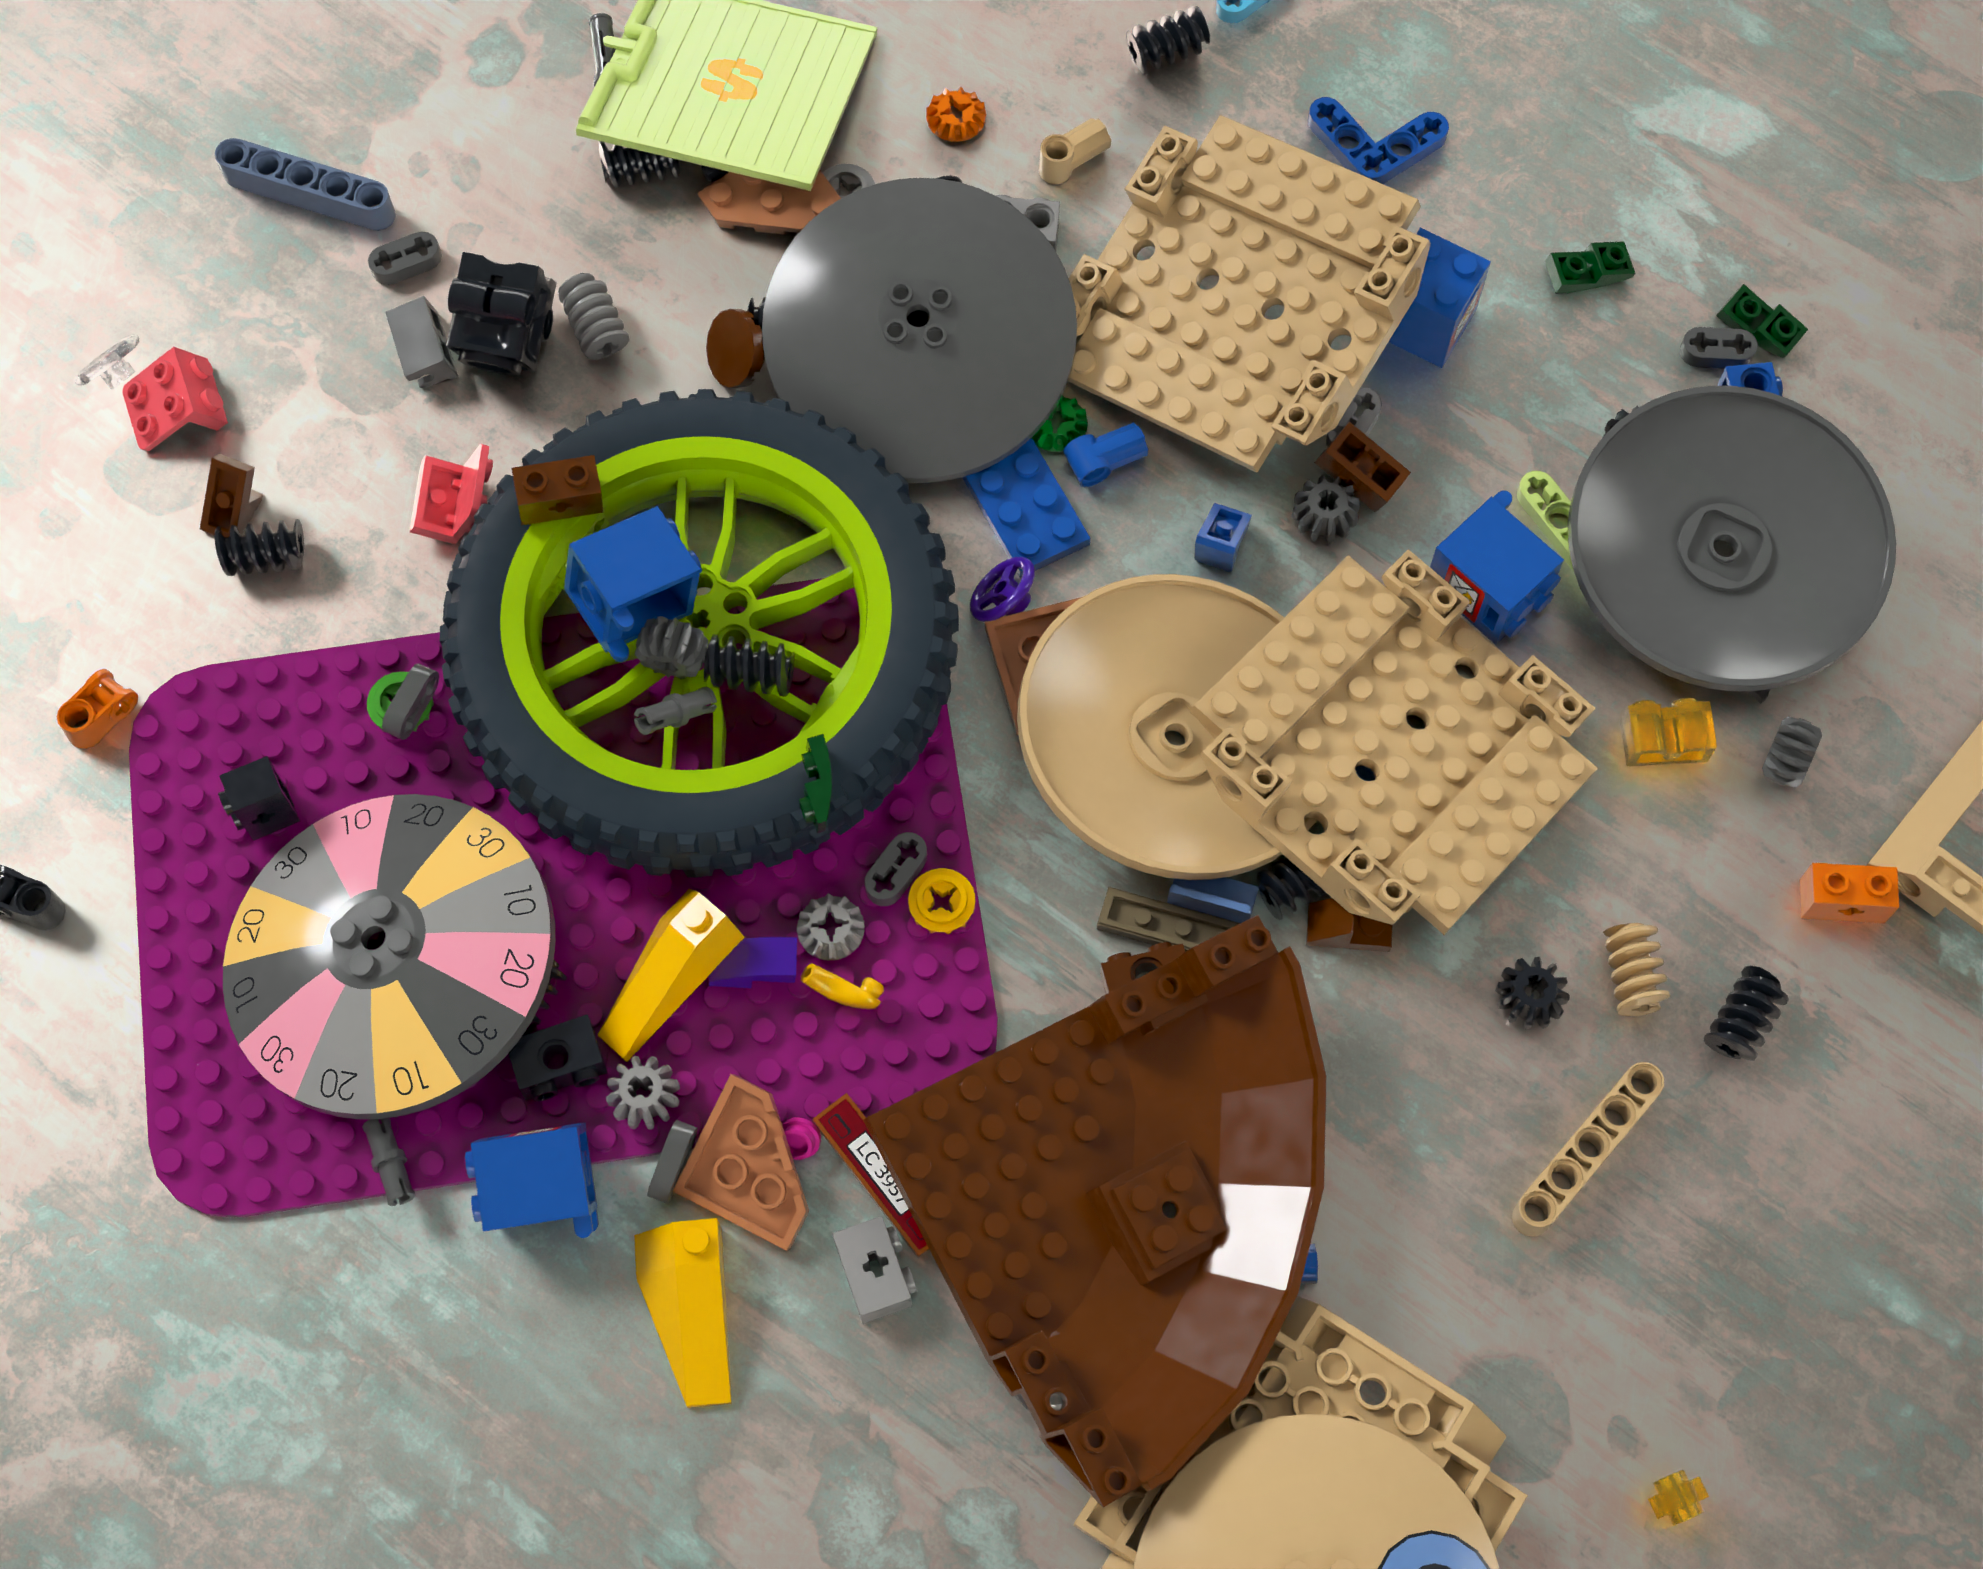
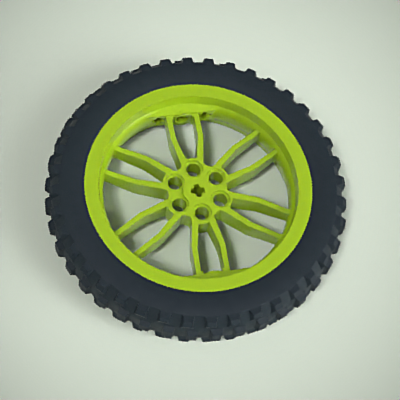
M698 389L697 394H690L688 398H679L675 391L660 393L659 401L643 405L640 404L637 398L624 401L621 408L612 410V414L605 416L600 410L586 416L585 425L577 428L574 432L566 427L553 434L551 442L543 446V452L532 449L522 458L523 466L595 455L602 493L603 513L521 526L513 476L507 474L496 485V491L488 499V504H482L474 515L475 523L469 534L463 537L458 548L459 553L456 555L452 571L449 573L447 581L449 591H446L443 605V622L445 624L440 626L439 638L443 650V658L446 661L442 665V671L446 686L451 688L454 694L448 700L453 716L458 725H464L468 730L463 739L473 757L482 756L485 761L482 769L495 789L506 788L510 792L508 797L510 804L521 815L530 812L538 818V824L542 832L554 840L564 835L569 838L574 850L589 856L597 851L606 855L609 864L630 870L634 864L642 865L649 875L662 876L663 874H670L672 870H683L687 878H702L704 876H712L716 869H722L727 876L739 875L743 873V870L752 869L754 863L762 862L768 868L792 859L793 851L800 849L805 855L819 849V844L830 839V833L833 831L838 835H842L865 818L864 809L873 812L883 803V799L894 789V784L899 785L907 775V772H911L919 760V754H922L928 743V738L932 737L938 725L941 705L947 704L951 692L950 668L956 666L958 645L952 641V634L959 631L958 605L949 601V596L955 593V583L952 571L943 568L942 562L946 559L945 546L940 534L930 533L928 530L930 516L924 506L911 501L909 498L908 482L900 473L890 474L886 470L885 457L875 448L865 451L857 445L856 434L845 427L830 428L826 425L824 415L813 410H808L803 415L791 411L789 402L773 398L765 403L756 402L752 392L736 391L733 397L724 398L717 397L713 389ZM725 497L722 531L711 564H701L702 571L697 589L706 587L711 590L705 595H696L693 613L678 621L683 623L689 622L691 627L700 629L709 641L713 634H718L720 647L725 646L729 636H733L735 643L744 644L746 638L751 639L752 648L755 652L758 651L762 641H767L770 654H774L779 643H783L786 656H791L794 651L795 668L828 682L829 685L821 695L818 704L813 703L809 705L791 693L786 697L779 696L776 685L770 695L763 694L759 682L754 690L758 695L775 708L806 724L797 737L783 746L752 760L725 767L726 724L720 688L713 687L710 676L707 682H704V669L698 671L695 677L679 679L674 676L670 694L684 695L702 687H709L716 696L717 702L711 703V705L717 706L713 712L712 769L675 770L679 727L667 726L664 728L663 764L661 768L640 764L615 755L592 741L578 727L626 705L666 675L654 673L652 668L644 667L639 663L610 687L569 710L564 711L552 690L602 667L622 663L615 661L610 653L605 652L600 643H597L545 670L542 653L543 619L562 589L564 590L569 544L612 526L643 509L677 500L675 524L679 530L680 540L689 551V498ZM737 499L760 503L780 510L817 532L815 535L774 553L737 581H726L735 546ZM834 549L846 568L800 590L764 599H756L783 575L827 550ZM854 588L860 615L859 641L842 669L803 646L756 630L804 614L848 589ZM735 606L746 608L740 614L728 613ZM637 639L626 643L629 648V656L626 661L638 659L635 656ZM824 734L831 763L832 794L826 830L817 833L813 822L806 824L799 805V799L804 798V784L817 780L816 777L808 778L801 754L807 752V738Z

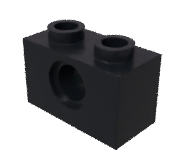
M588 1014L522 1036L508 1053L519 1090L526 1101L530 1099L534 1101L548 1100L556 1096L559 1089L575 1085V1087L589 1086L600 1079V1075L608 1073L594 1027ZM565 1054L568 1056V1061L562 1068H548V1062L554 1055Z

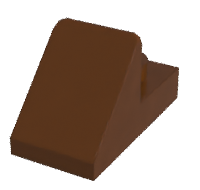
M218 454L211 458L200 530L215 535V529L219 526L224 537H229L231 525H236L242 536L263 498L262 493L251 489L255 467L223 454Z
M1333 898L1308 904L1306 945L1390 952L1392 948L1393 925L1349 913Z

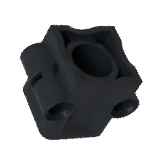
M463 252L458 276L453 279L448 294V310L453 315L446 347L459 355L458 361L460 363L477 369L512 376H520L522 370L535 372L541 343L547 342L552 330V304L557 282L552 278L545 277L544 270L536 265L520 262L515 264H499L490 261L483 255Z

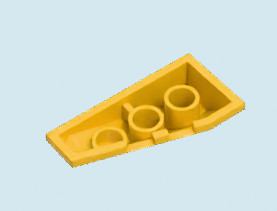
M688 889L660 918L601 1027L598 1036L628 1062L714 971L722 960L745 938L743 934L722 911L702 894Z
M718 1219L671 1222L634 1235L636 1279L687 1408L732 1404L722 1228Z

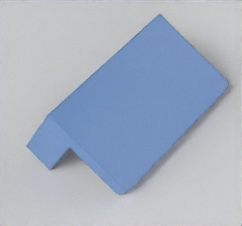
M1226 877L1206 880L1174 879L1169 890L1167 903L1242 923L1251 918L1259 887Z

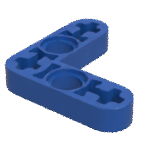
M1321 97L1316 99L1311 104L1308 115V126L1344 168L1381 184H1385L1440 149L1445 144L1449 130V123L1442 114L1426 112L1375 143L1347 110L1333 98ZM1319 113H1321L1324 116H1328L1331 114L1332 120L1330 121L1327 117H1323L1321 119L1318 118ZM1425 128L1431 131L1423 135ZM1432 130H1438L1437 135H1435L1432 132ZM1344 136H1350L1355 138L1359 145L1353 149L1343 148L1338 140ZM1395 144H1405L1410 147L1412 152L1407 156H1399L1393 153L1391 147ZM1368 165L1370 168H1374L1379 165L1377 173L1373 169L1366 171L1365 166Z

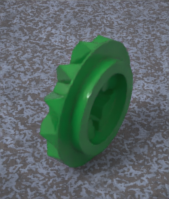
M1062 395L1047 421L1032 437L1034 443L1047 451L1062 452L1072 440L1086 435L1088 428L1086 409H1082L1076 398L1069 399ZM1056 411H1059L1062 421L1065 422H1061L1059 428H1057V433H1053L1052 422L1049 420L1053 419Z

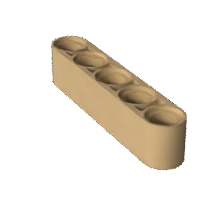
M1639 1062L1631 1066L1523 1194L1512 1211L1513 1224L1520 1233L1525 1236L1535 1237L1547 1231L1652 1105L1664 1088V1077L1657 1066L1648 1062ZM1636 1078L1645 1081L1649 1086L1650 1093L1641 1094L1637 1092L1632 1086L1631 1079ZM1610 1109L1619 1112L1623 1117L1624 1125L1618 1126L1610 1123L1606 1118L1605 1110ZM1589 1141L1598 1151V1156L1587 1157L1579 1149V1142ZM1560 1172L1567 1175L1571 1181V1188L1566 1190L1557 1187L1552 1180V1173ZM1535 1204L1539 1206L1544 1212L1545 1220L1541 1222L1531 1220L1526 1215L1525 1205Z

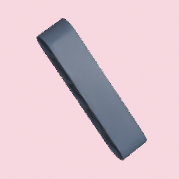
M225 139L216 147L215 159L225 181L234 188L371 230H384L391 226L395 220V209L388 190L384 184L242 139Z

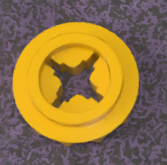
M946 868L927 871L919 876L911 886L908 896L909 911L916 924L926 928L931 934L934 932L950 934L959 927H965L967 921L974 913V889L968 879L957 871ZM932 892L942 898L952 894L949 900L952 913L942 907L932 911L931 908L935 905Z

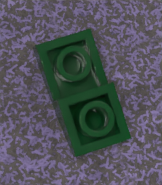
M1624 241L1590 243L1585 251L1550 253L1544 261L1555 294L1604 287L1633 278L1636 274Z
M1745 284L1736 290L1716 314L1730 328L1747 330L1756 338L1759 347L1782 358L1788 355L1808 331V328L1781 304L1772 309Z
M824 734L807 738V752L801 754L808 778L816 777L817 780L804 784V798L799 799V805L806 824L813 822L817 833L826 830L832 794L831 763Z

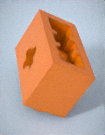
M1812 863L1800 878L1801 919L1886 923L1899 908L1897 867Z

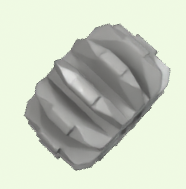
M634 1056L632 1058L633 1068L628 1070L622 1064H618L616 1067L621 1079H608L607 1085L614 1092L606 1096V1101L609 1106L616 1107L613 1115L618 1121L628 1117L629 1127L636 1129L641 1119H644L647 1129L652 1130L655 1125L653 1117L658 1115L665 1122L670 1119L669 1113L664 1107H678L679 1100L673 1093L680 1089V1085L677 1079H670L673 1071L669 1065L658 1068L657 1058L651 1056L647 1060L646 1065L642 1066L639 1057ZM641 1087L645 1091L650 1090L651 1094L649 1097L644 1098L642 1095L637 1096L635 1092Z

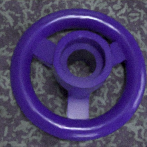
M1012 557L992 568L981 579L971 596V615L978 621L990 622L1005 615L1023 612L1031 601V595L1028 592L1035 578V567L1032 561L1026 557ZM1018 569H1022L1023 576L1018 584L1014 580V576ZM1000 578V581H998V582L994 585V587L992 588V590H990L989 592H987V591L989 590V588ZM991 603H994L996 605V607L992 609L983 610Z

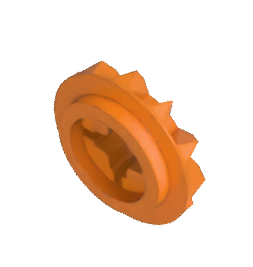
M962 87L957 91H949L945 88L941 95H933L929 107L926 108L927 124L930 130L943 140L951 142L969 140L976 136L985 125L986 111L984 102L978 99L976 92H965ZM951 106L956 107L958 111H962L961 123L954 114H950Z

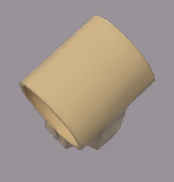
M1090 118L1064 135L1052 134L1047 136L1040 145L1038 168L1040 177L1050 184L1066 182L1070 178L1073 169L1111 147V138L1106 126L1099 118L1096 120Z

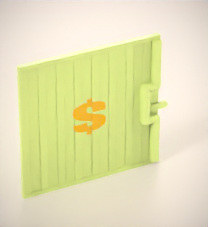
M637 0L624 27L622 38L605 36L603 38L604 46L616 50L610 62L605 65L579 117L576 135L811 191L877 36V27L762 0Z

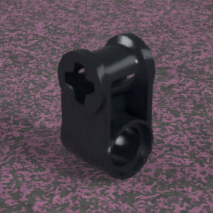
M0 865V916L8 919L12 918L42 930L52 929L59 925L64 919L66 912L62 899L42 881L32 879L14 869ZM46 900L42 908L34 911L35 906L40 901Z

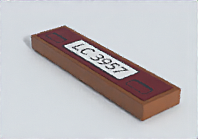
M846 1093L815 1116L812 1122L817 1126L821 1134L889 1222L895 1226L896 1231L916 1257L919 1258L929 1248L863 1121L866 1117Z

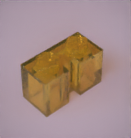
M1681 698L1673 701L1672 707L1661 708V704H1656L1652 700L1637 701L1632 705H1628L1620 720L1626 766L1708 762L1717 748L1710 701L1696 702L1694 698Z

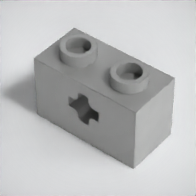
M880 1216L832 1233L862 1324L912 1307L910 1294L917 1292L909 1266L901 1269L895 1253L903 1251L895 1226L886 1228L883 1217ZM878 1260L880 1266H884L883 1276L877 1278L870 1271V1262Z

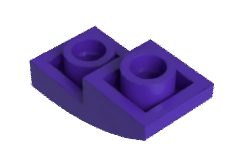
M797 937L743 939L709 975V986L751 988L752 981L795 983Z

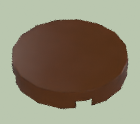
M742 309L721 311L712 321L708 331L706 343L708 365L714 378L721 385L729 388H742L751 385L755 380L752 377L755 372H760L764 363L762 329L760 325L754 324L751 318L755 317L749 311Z

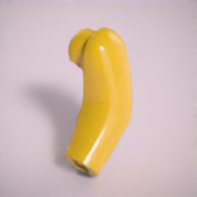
M813 963L809 964L801 975L803 983L824 997L839 1004L855 1008L874 1009L881 1003L878 998L884 992V986L873 978H865L859 988Z

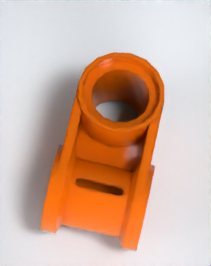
M100 669L92 674L86 683L67 702L62 704L57 713L58 724L73 746L82 749L91 748L98 744L120 720L127 717L133 711L138 702V694L131 688L125 689L118 684L109 670ZM88 720L83 726L73 728L79 721Z

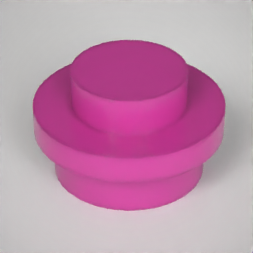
M796 1117L787 1120L782 1125L794 1160L809 1158L818 1151L821 1145V1134L814 1123L807 1119Z

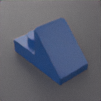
M1214 503L1197 535L1194 559L1200 563L1231 572L1252 515Z

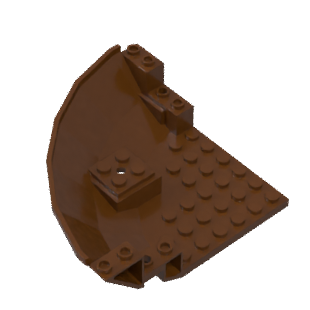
M1259 915L1192 947L1175 960L1103 995L1088 1007L863 1120L985 1359L1012 1397L1019 1394L1022 1395L1041 1432L1039 1437L1045 1446L1102 1507L1107 1506L1141 1485L1146 1491L1153 1490L1170 1480L1249 1393L1299 1293L1324 1190L1327 1076L1301 965L1290 946L1278 953L1271 940V934L1264 927ZM1163 980L1169 981L1174 988L1173 994L1164 991L1162 987ZM1165 1202H1170L1175 1206L1176 1214L1173 1218H1168L1163 1214L1162 1206ZM1053 1393L1059 1395L1062 1399V1407L1059 1411L1054 1410L1050 1405V1397Z

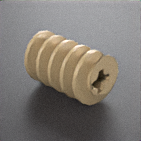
M1629 923L1616 925L1603 931L1604 935L1609 937L1605 942V947L1608 952L1612 953L1608 958V963L1611 968L1616 969L1611 974V980L1614 984L1619 985L1614 990L1615 998L1621 1001L1617 1006L1619 1015L1644 1016L1661 1009L1659 1002L1670 997L1669 991L1656 989L1657 985L1667 981L1665 974L1653 973V969L1664 965L1662 958L1650 957V953L1661 948L1659 942L1647 941V937L1658 932L1656 926Z

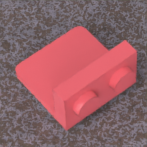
M172 347L123 386L122 394L138 446L142 450L151 451L188 422L216 431L228 423L223 408V400L219 395L213 376V368L208 358Z
M480 444L464 466L430 456L423 458L419 472L410 533L456 545L465 532H470L474 525V515L482 504H487V495L482 494L484 482H488L493 467V460L488 459L489 446Z

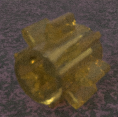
M1681 1470L1653 1483L1658 1494L1648 1500L1657 1519L1669 1516L1672 1525L1675 1526L1704 1513L1700 1501L1709 1497L1700 1476L1689 1480L1685 1471Z

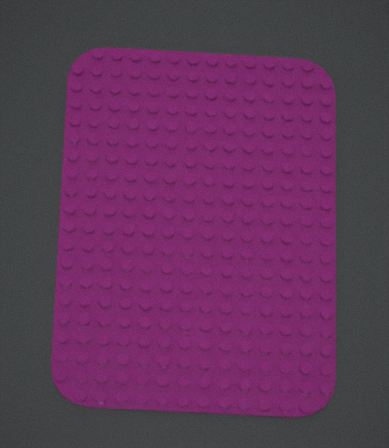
M824 578L772 585L756 599H764L800 590ZM854 588L848 589L804 614L756 630L803 646L842 669L859 641L860 615ZM735 606L728 613L740 614L746 608ZM580 613L544 617L542 653L545 670L599 643ZM440 632L205 665L177 674L149 695L133 721L129 746L148 1145L156 1175L177 1201L207 1216L247 1217L386 1196L379 1173L373 1171L371 1160L374 1157L366 1133L362 1128L363 1124L370 1119L343 1118L316 1111L286 1096L266 1080L249 1062L238 1045L229 1023L223 993V963L230 929L241 902L262 869L288 842L315 822L350 805L374 798L418 794L456 800L491 816L522 844L536 863L546 883L555 918L556 941L554 960L560 965L559 969L567 976L565 981L551 980L550 983L559 992L556 996L544 994L543 999L549 1004L550 1008L548 1010L538 1009L536 1015L541 1020L540 1025L530 1024L527 1030L533 1033L588 1014L608 1073L600 1075V1079L589 1086L575 1087V1085L559 1089L558 1094L548 1100L534 1101L530 1099L526 1101L519 1090L509 1054H507L486 1076L451 1099L422 1111L391 1117V1127L399 1149L405 1151L407 1157L404 1165L414 1191L476 1182L475 1177H468L465 1162V1153L471 1151V1143L476 1140L586 1122L591 1165L661 1154L668 1134L676 1120L698 1128L692 1149H694L730 1074H735L772 1093L783 1125L787 1120L796 1117L812 1122L815 1116L846 1093L867 1118L996 1053L998 1017L947 704L941 705L938 725L932 737L928 738V743L922 754H919V760L911 772H907V775L899 785L894 784V789L873 812L864 809L865 818L842 835H838L833 831L830 833L829 840L819 844V849L806 855L800 849L793 851L792 859L767 868L762 862L754 863L752 869L743 870V873L739 875L727 876L722 869H716L712 876H704L702 878H687L683 870H672L670 874L656 876L647 874L643 866L634 864L630 870L609 864L606 855L597 851L589 856L574 850L569 838L564 835L554 840L542 832L538 824V818L531 812L521 815L508 800L510 792L506 788L495 789L482 769L485 763L482 756L473 757L463 739L468 730L464 725L457 724L448 701L454 694L451 688L446 686L443 678L442 665L446 661L443 658V650L439 641ZM736 643V648L741 649L743 644ZM634 659L602 667L552 691L564 711L569 710L615 684L639 664L640 660ZM419 663L439 673V683L432 697L434 705L431 707L429 720H424L418 725L416 731H412L408 738L401 740L383 732L371 720L367 710V698L371 688L379 679L394 672H409L415 664ZM794 667L789 693L809 705L813 703L818 704L821 695L829 683ZM664 676L626 705L578 728L596 744L615 755L640 764L661 768L663 764L664 728L644 735L637 729L634 719L645 715L637 717L634 713L636 709L660 703L665 696L670 695L674 676ZM725 679L720 687L726 724L725 767L752 760L783 746L797 737L806 724L775 708L755 691L747 692L743 682H741L737 690L729 689L727 679ZM713 712L691 718L686 725L679 727L675 770L712 769ZM268 756L287 786L300 822L253 841L245 828L238 831L231 815L228 816L218 795L219 792L225 790L219 776ZM905 832H913L920 835L927 846V862L924 868L894 904L878 906L872 903L865 891V877L870 868L897 835ZM915 846L908 850L900 848L902 858L898 865L901 866L908 857L917 858ZM946 868L957 871L968 879L974 889V913L967 921L965 927H959L950 934L945 932H934L931 934L926 928L916 924L909 911L908 896L911 886L919 876L933 869ZM893 872L884 882L878 879L875 881L876 892L880 893L883 889L893 890L891 888ZM688 889L699 892L722 911L745 938L797 937L795 983L752 981L751 988L709 986L708 976L628 1062L598 1036L601 1027L660 918ZM932 892L935 905L931 908L932 911L942 907L952 913L949 905L952 894L942 898ZM827 894L841 898L845 896L851 903L859 907L864 920V935L860 945L850 955L838 960H822L812 956L801 945L797 933L800 911H803L809 905L811 899L817 900L825 897ZM830 912L828 917H826V923L819 925L818 929H825L827 935H829L830 942H833L835 929L842 927L843 924L836 923ZM378 932L372 935L368 940L367 949L375 950L379 948L385 941V933ZM813 963L859 988L865 978H873L884 986V992L878 998L881 1003L874 1009H862L839 1004L824 997L803 983L801 975L804 969ZM565 1054L554 1055L548 1062V1068H562L567 1063L568 1056ZM634 1056L639 1057L642 1066L646 1065L647 1060L651 1056L657 1058L658 1068L669 1065L673 1071L670 1079H677L680 1085V1089L673 1093L679 1100L678 1107H664L669 1113L670 1119L665 1122L658 1115L653 1117L655 1125L652 1130L647 1129L644 1119H641L636 1129L629 1127L628 1117L618 1121L613 1115L616 1107L609 1106L606 1101V1096L614 1092L607 1085L608 1079H621L616 1067L618 1064H622L628 1070L633 1068L632 1058ZM641 1087L635 1092L637 1096L642 1095L644 1098L649 1097L651 1094L650 1090L645 1091Z

